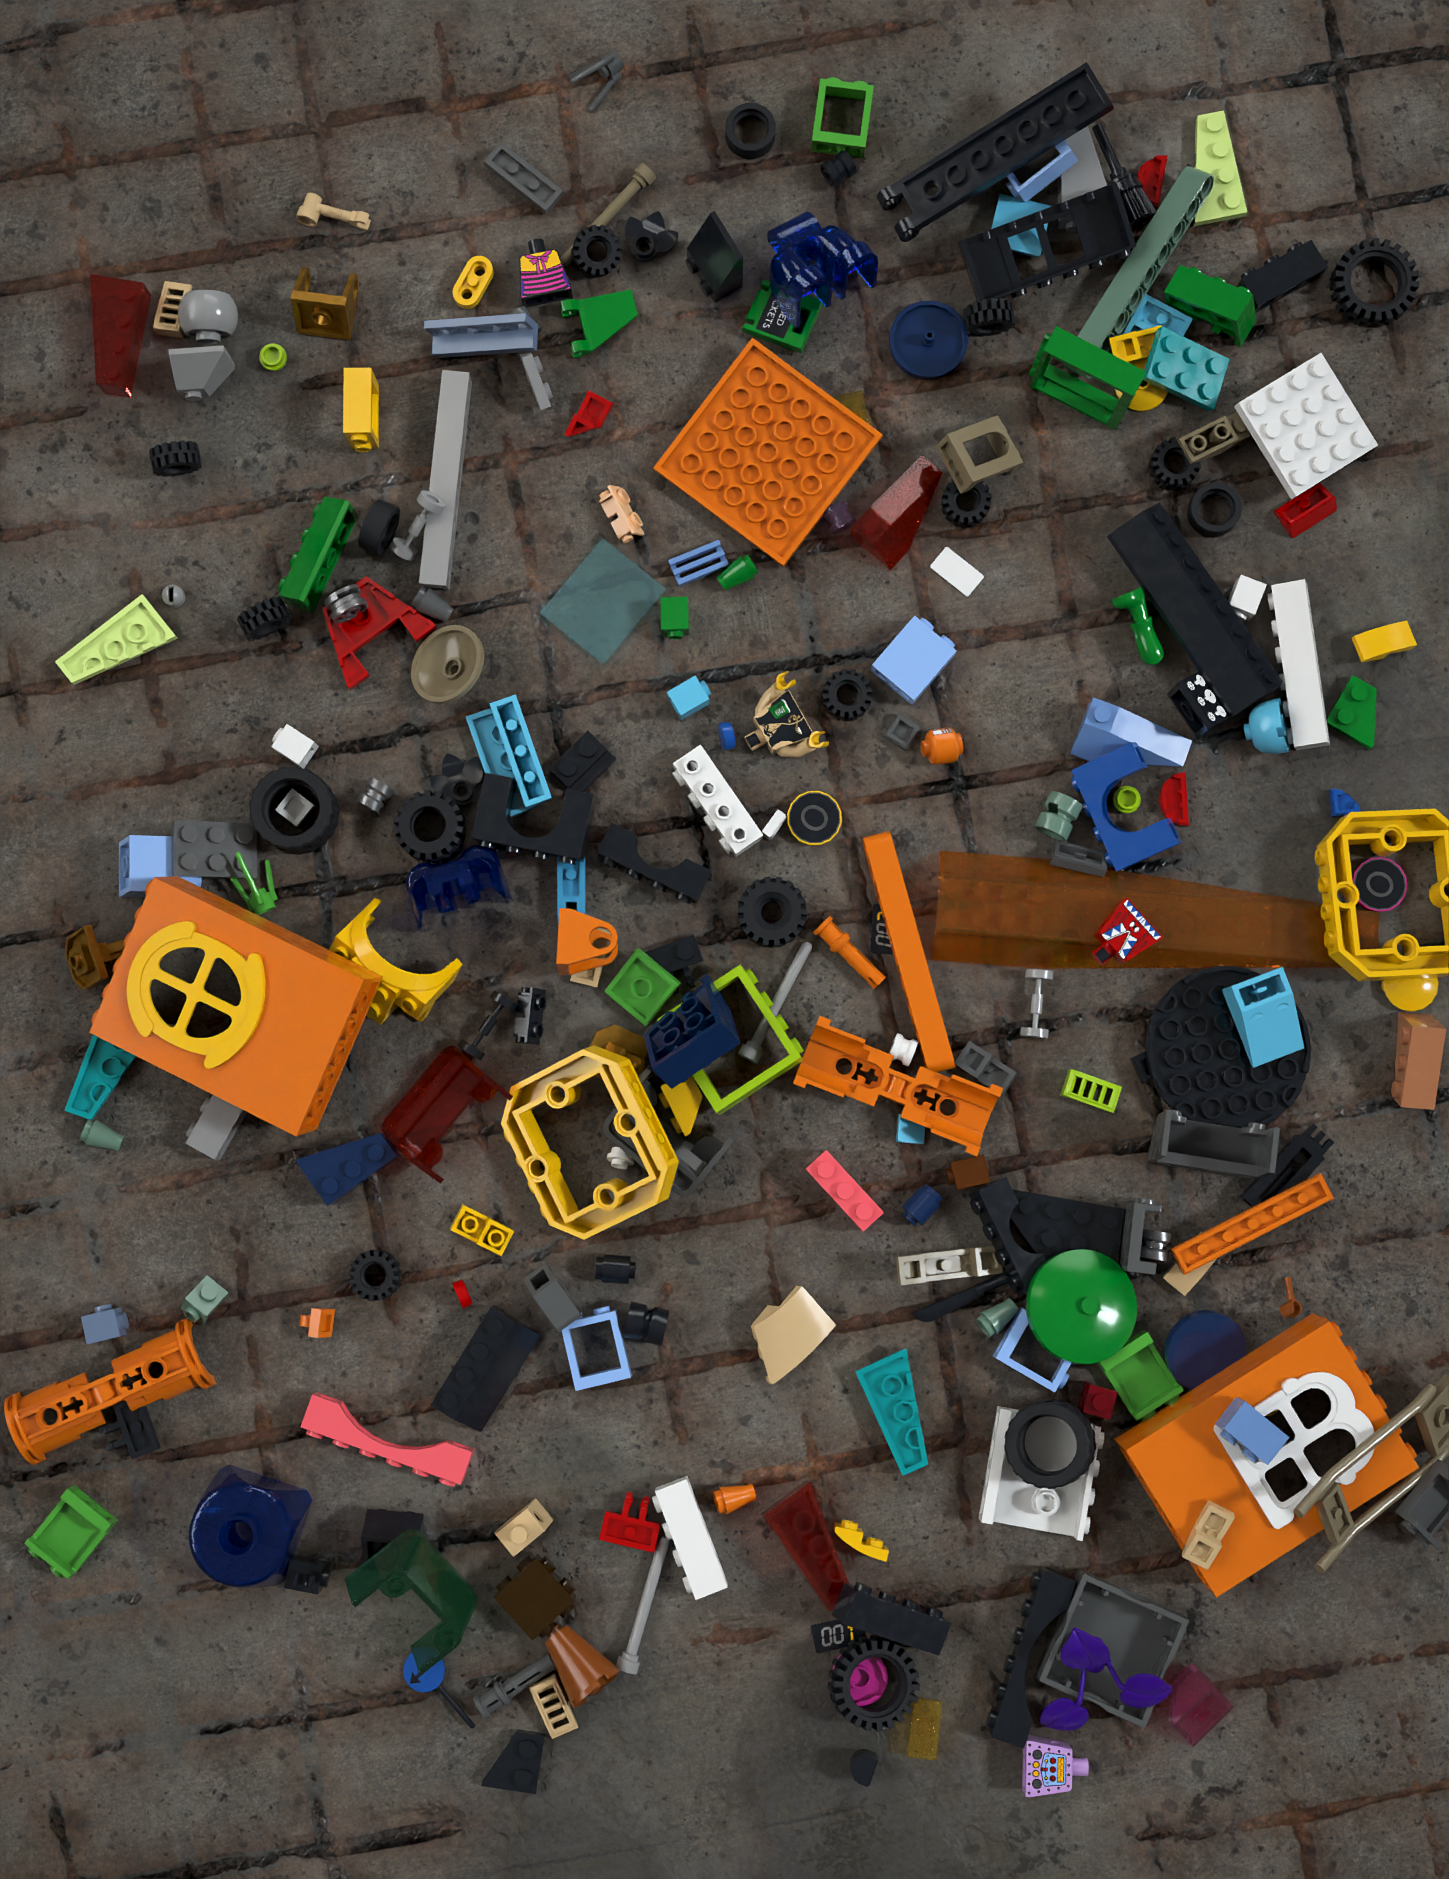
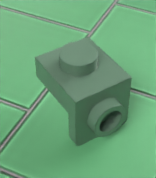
M206 1275L184 1299L181 1309L188 1320L203 1326L208 1316L227 1297L228 1292Z

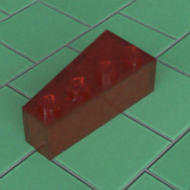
M90 274L96 384L105 394L131 398L151 293L142 282Z
M804 1481L762 1512L761 1516L824 1608L831 1612L835 1608L844 1582L848 1584L849 1582L838 1558L834 1542L827 1529L811 1482Z

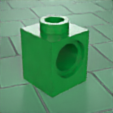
M660 597L662 636L676 640L682 639L683 635H689L688 597Z

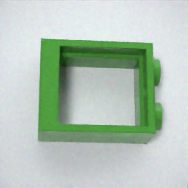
M835 77L820 78L811 152L836 155L841 150H844L850 157L864 158L874 85H868L864 81L844 82ZM825 95L865 100L860 136L820 131Z

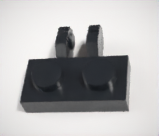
M694 934L645 952L672 976V972L683 969L687 986L690 989L696 987L689 966L703 962V958ZM679 987L673 993L674 995L680 993Z
M127 1401L116 1404L113 1407L118 1421L99 1429L101 1435H106L121 1427L124 1438L109 1442L105 1445L106 1450L110 1451L127 1444L132 1459L161 1448L146 1406L131 1411Z

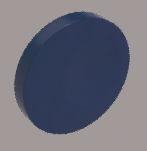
M920 301L903 309L894 320L889 336V349L896 365L907 375L920 380H936L952 373L962 362L968 345V334L963 319L953 308L937 301Z
M1214 1310L1192 1312L1180 1319L1169 1332L1164 1348L1165 1362L1169 1372L1180 1384L1191 1390L1246 1356V1342L1239 1326L1225 1314Z

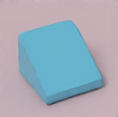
M898 1114L896 1142L924 1144L925 1127L901 1118V1114Z

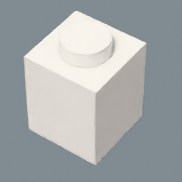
M1240 575L1235 581L1228 602L1241 621H1250L1256 614L1267 584Z
M286 724L284 729H278L272 739L274 743L271 746L275 751L302 769L305 768L319 747L314 741Z

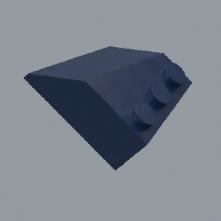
M708 974L700 980L703 984L693 994L688 991L681 998L683 1003L674 1012L668 1011L643 1035L653 1071L671 1089L685 1082L690 1076L708 1067L713 1061L732 1051L740 1044L731 1010Z

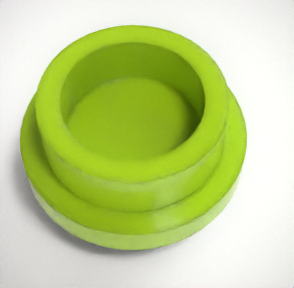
M272 343L262 348L259 359L265 369L277 371L286 364L287 354L282 346Z
M1131 786L1120 787L1113 795L1114 807L1121 813H1132L1137 810L1141 803L1139 792Z

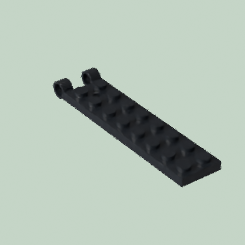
M1086 62L892 185L884 187L878 192L877 199L883 210L888 211L897 207L901 203L902 198L905 197L913 214L901 219L895 225L894 230L902 242H908L914 239L922 228L1114 110L1113 104ZM937 188L938 192L935 195H929L930 189Z

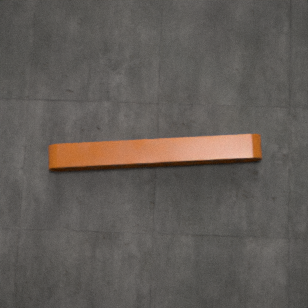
M885 831L863 837L864 851L924 1066L937 1073L955 1068L953 1054L890 831Z

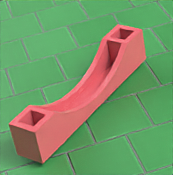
M319 1392L312 1394L301 1424V1428L307 1429L306 1434L312 1437L322 1439L324 1435L334 1439L333 1444L349 1448L351 1445L360 1448L359 1453L371 1458H375L376 1455L387 1458L386 1463L400 1468L403 1464L413 1468V1473L428 1477L429 1474L440 1477L439 1482L455 1487L456 1483L461 1485L464 1481L475 1450L449 1439L426 1446H403L387 1442L361 1426L350 1414L343 1401Z

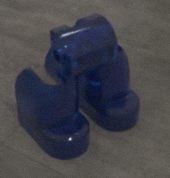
M808 211L769 230L767 233L768 243L776 252L770 262V290L777 305L794 328L800 326L801 298L814 292L826 308L831 306L832 289L841 300L845 299L847 276L855 270L859 272L871 288L877 285L878 257L870 246L864 241H856L845 230L834 225L822 228L815 216ZM808 259H812V260H814L819 266H817V265H810V263H809L807 260H808Z
M478 845L466 849L459 859L438 866L432 863L418 864L411 869L406 879L408 900L420 932L426 931L422 920L423 911L437 907L439 913L452 911L454 914H457L459 910L454 897L459 895L464 896L471 908H475V903L482 899L480 892L494 888L509 903L514 902L497 854L490 848Z

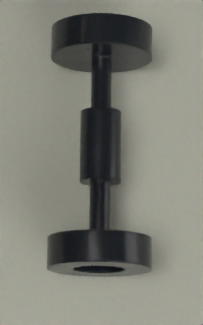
M495 990L490 997L499 1004L491 1016L488 1014L478 1029L480 1033L472 1045L463 1039L458 1044V1047L480 1061L485 1053L476 1047L484 1035L488 1036L498 1021L496 1017L502 1008L506 1007L514 1012L518 1006Z

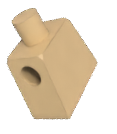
M535 1498L498 1528L494 1534L514 1557L540 1536L552 1523L553 1519L537 1498Z

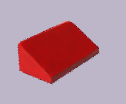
M1319 482L1276 509L1274 513L1287 533L1292 538H1295L1336 512V497Z

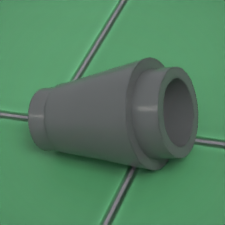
M423 586L411 604L417 608V612L445 623L454 610L431 588L426 589Z

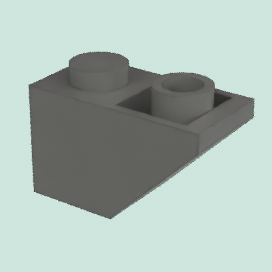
M546 1262L523 1278L531 1295L558 1332L582 1316L564 1284Z

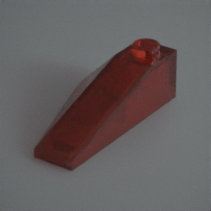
M922 455L852 526L850 536L891 571L908 553L943 472Z

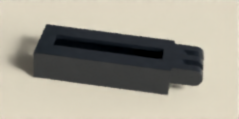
M1314 1123L1310 1124L1301 1135H1294L1277 1154L1275 1173L1254 1179L1239 1197L1250 1207H1253L1306 1180L1325 1159L1323 1155L1333 1145L1334 1141L1329 1138L1321 1145L1319 1142L1326 1134L1321 1130L1313 1138L1311 1134L1317 1129V1126ZM1304 1156L1308 1158L1297 1173L1287 1165L1291 1160L1299 1164Z

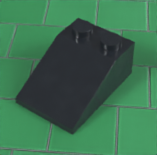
M713 211L687 247V259L685 262L692 274L697 273L701 282H699V285L706 297L711 296L714 303L743 287V256L718 215Z

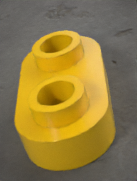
M475 256L467 262L453 288V297L459 307L471 309L481 300L494 274L489 259L484 256ZM478 270L485 271V273L482 276H477L475 274ZM465 293L472 294L469 299H464L463 295Z

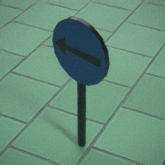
M428 1648L417 1649L411 1653L406 1659L403 1668L407 1684L419 1692H429L437 1688L471 1729L475 1728L473 1721L441 1685L446 1672L445 1662L441 1655L435 1650Z

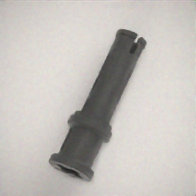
M546 1653L543 1657L505 1682H495L494 1687L481 1696H474L473 1700L481 1715L487 1720L490 1718V1714L501 1706L510 1705L512 1697L533 1685L553 1670H556L550 1654Z

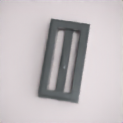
M1054 840L1050 865L1105 877L1107 871L1106 852Z

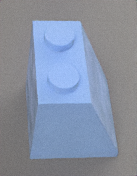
M129 835L119 842V897H146L145 889L154 877L172 876V836ZM181 877L201 887L202 878Z

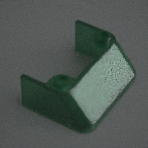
M413 1529L401 1533L345 1578L351 1603L354 1607L358 1606L378 1589L390 1598L400 1597L412 1589L442 1620L410 1646L418 1672L421 1675L460 1644L478 1601L474 1588L420 1531Z

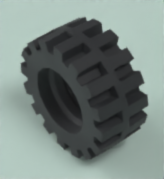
M185 440L179 442L171 441V443L165 442L161 443L162 445L154 446L149 451L153 474L157 476L173 477L185 475V473L190 474L193 471H198L202 467L200 451L196 442H185Z

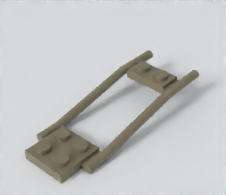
M1444 1375L1435 1386L1428 1383L1409 1405L1331 1467L1293 1510L1295 1515L1303 1518L1315 1504L1328 1541L1333 1543L1315 1564V1569L1318 1572L1325 1573L1361 1530L1417 1485L1437 1459L1443 1462L1449 1455V1376ZM1415 1415L1427 1452L1432 1456L1353 1521L1340 1484L1335 1482V1480Z

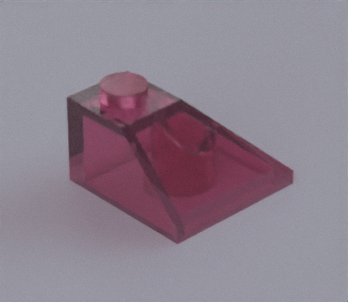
M1191 1663L1188 1667L1182 1669L1178 1673L1177 1678L1172 1682L1169 1723L1194 1747L1234 1707L1205 1675Z

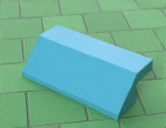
M516 694L489 703L491 707L489 709L466 716L485 773L510 777L517 781L511 807V818L529 812L552 799Z

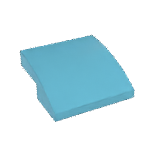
M999 194L991 229L1051 206L1029 200L1025 202L1020 198ZM1048 223L1044 224V227H1045V230H1046V231H1047ZM1035 228L1008 238L1012 252L1040 258L1042 248Z
M1146 294L1123 334L1161 325L1184 336L1193 319Z

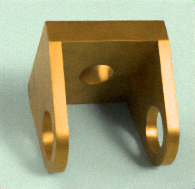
M302 267L290 298L297 333L351 340L359 291L358 274L351 273L342 296L310 292V268Z

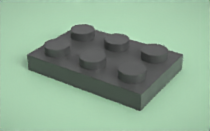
M172 821V876L246 879L235 856L236 852H240L252 878H257V832L253 827V823Z

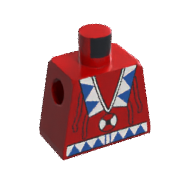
M1126 897L1115 905L1094 933V936L1101 945L1091 954L1102 966L1112 957L1117 962L1124 963L1159 941L1163 936Z

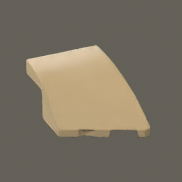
M796 1286L780 1306L767 1305L751 1325L754 1339L758 1343L757 1350L760 1359L765 1364L768 1374L766 1380L769 1384L776 1383L793 1370L836 1326L802 1286Z

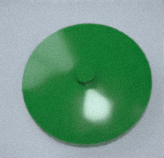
M1078 1249L1059 1253L1040 1266L1033 1276L1027 1291L1026 1313L1033 1335L1047 1352L1065 1362L1093 1364L1112 1357L1126 1344L1135 1326L1137 1300L1129 1277L1114 1260L1096 1251Z

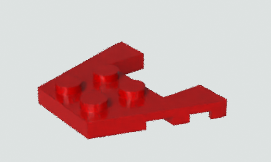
M367 576L357 582L356 585L361 590L360 596L365 598L369 606L364 612L360 610L357 613V617L338 624L331 617L332 611L328 610L326 606L322 608L338 661L342 668L345 683L350 691L370 677L354 653L399 620H401L416 642L437 628L431 620L419 614L415 609L403 603Z

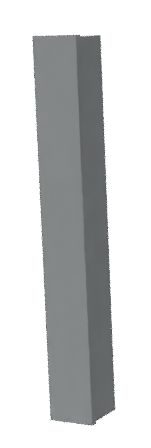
M442 370L429 492L441 498L445 506L439 514L429 511L426 515L427 521L425 522L419 584L426 589L428 587L439 588L444 591H449L472 388L469 372Z

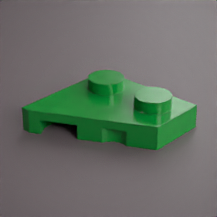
M1352 675L1326 718L1327 726L1366 749H1372L1375 736L1377 689Z

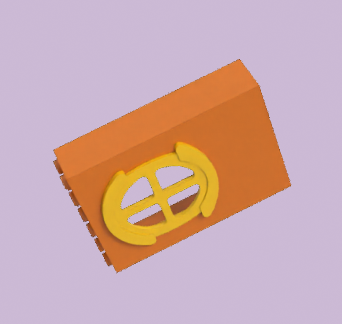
M154 877L145 889L146 897L143 905L135 913L133 929L124 939L123 946L125 948L121 957L116 960L113 966V977L102 992L103 1001L100 1008L92 1016L91 1023L93 1025L89 1033L296 1137L317 1130L383 976L181 877ZM183 947L201 948L205 952L203 962L192 984L163 971L159 966L161 959L171 951ZM217 958L223 959L238 979L241 990V1001L238 1006H234L205 991V983ZM154 979L185 993L187 997L174 1027L169 1026L154 1007L150 993L151 982ZM199 1001L228 1014L232 1018L229 1028L213 1037L196 1038L186 1033L188 1023Z

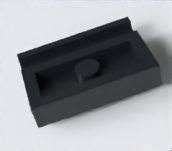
M587 731L549 770L568 789L585 792L617 759Z

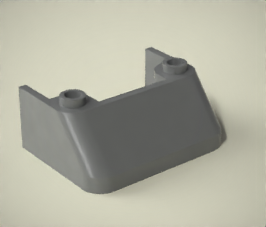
M650 1064L641 1074L639 1080L654 1108L659 1096L657 1089L647 1081L654 1072ZM615 1107L604 1122V1133L613 1143L645 1168L631 1137L620 1135L614 1127V1117L618 1112ZM630 1115V1122L633 1126H635V1119L632 1115ZM658 1117L679 1160L671 1190L680 1196L691 1194L745 1127L741 1124L725 1144L714 1136H704L694 1146Z
M1164 1110V1112L1158 1114L1147 1162L1247 1179H1259L1275 1173L1280 1128L1273 1127L1266 1130L1265 1125L1259 1123H1248V1127L1234 1128L1190 1121L1182 1117L1181 1112L1176 1110Z

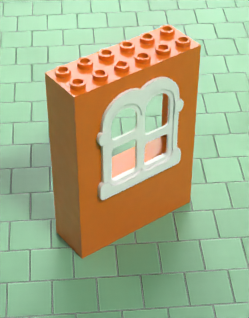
M1314 1313L1310 1314L1187 1392L1173 1404L1165 1406L1151 1418L1140 1422L1114 1439L1182 1551L1207 1500L1234 1513L1235 1519L1222 1538V1548L1209 1569L1207 1570L1189 1561L1202 1584L1216 1598L1324 1529L1315 1504L1303 1518L1296 1516L1293 1511L1322 1478L1315 1473L1304 1455V1447L1333 1429H1345L1353 1435L1356 1448L1390 1420L1384 1411L1387 1409L1386 1403L1379 1394L1375 1395L1370 1388V1385L1373 1384L1370 1377L1363 1369L1360 1371L1355 1363L1358 1360L1356 1354L1350 1346H1345L1341 1341L1340 1337L1343 1334L1334 1321H1328L1326 1317L1322 1318ZM1319 1388L1329 1396L1331 1410L1323 1421L1310 1429H1306L1292 1408L1291 1400L1305 1390ZM1235 1397L1246 1401L1263 1416L1276 1409L1280 1410L1293 1430L1294 1439L1279 1450L1269 1465L1258 1461L1256 1464L1242 1454L1244 1450L1242 1446L1237 1442L1233 1446L1220 1436L1222 1430L1215 1423ZM1400 1427L1335 1480V1482L1340 1484L1350 1512L1419 1468L1414 1460L1417 1457L1416 1452L1408 1442L1404 1443L1399 1435L1402 1433ZM1286 1458H1293L1305 1477L1307 1486L1286 1501L1281 1502L1277 1499L1266 1481L1265 1473Z

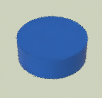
M730 722L719 723V737L723 750L734 749L736 742L732 724Z

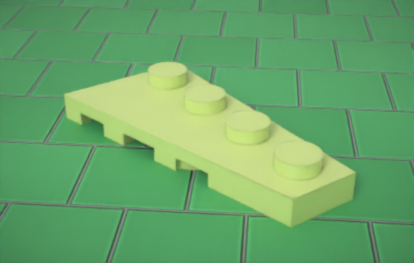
M142 594L55 662L71 683L75 685L178 638Z

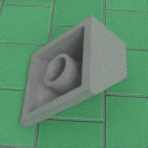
M224 345L169 349V358L176 390L182 399L195 402L200 401L202 397H210L235 369V363Z

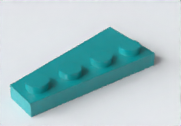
M93 1035L64 1111L93 1120L137 1056Z
M905 1347L855 1371L902 1476L928 1465L907 1348Z

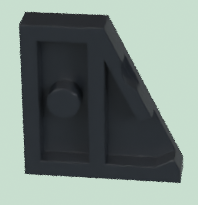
M517 1729L505 1749L496 1759L494 1765L483 1778L481 1786L536 1794L545 1733Z

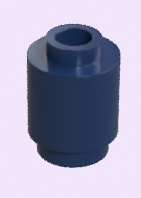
M925 1184L922 1189L919 1187L901 1207L905 1211L902 1216L913 1226L917 1223L923 1226L940 1207L938 1203L942 1200V1197Z

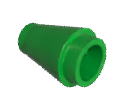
M747 554L744 557L739 556L717 579L724 590L727 591L755 579L754 576L759 571Z

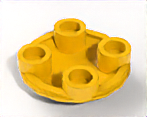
M1437 978L1382 980L1381 988L1394 1006L1407 1012L1424 1009L1432 1003L1437 995L1439 982Z

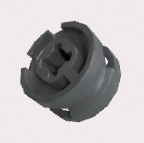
M353 584L343 587L325 599L324 604L328 610L332 611L331 617L335 623L339 624L357 617V613L360 610L364 612L368 608L367 601L360 596L361 590L358 585Z

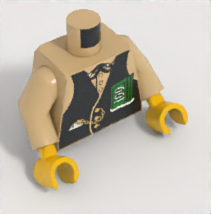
M789 671L780 673L777 676L776 682L762 695L755 708L753 722L757 730L744 737L752 751L766 744L771 754L777 753L781 757L800 758L816 748H824L829 745V742L819 743V736L824 734L825 731L812 732L789 690L785 691V689L796 684L795 679L788 684L785 682L784 677Z

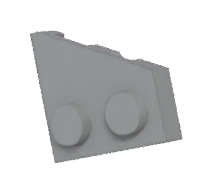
M517 352L520 361L523 363L540 410L551 407L549 399L553 398L548 382L542 383L539 373L544 372L539 357H533L531 352Z

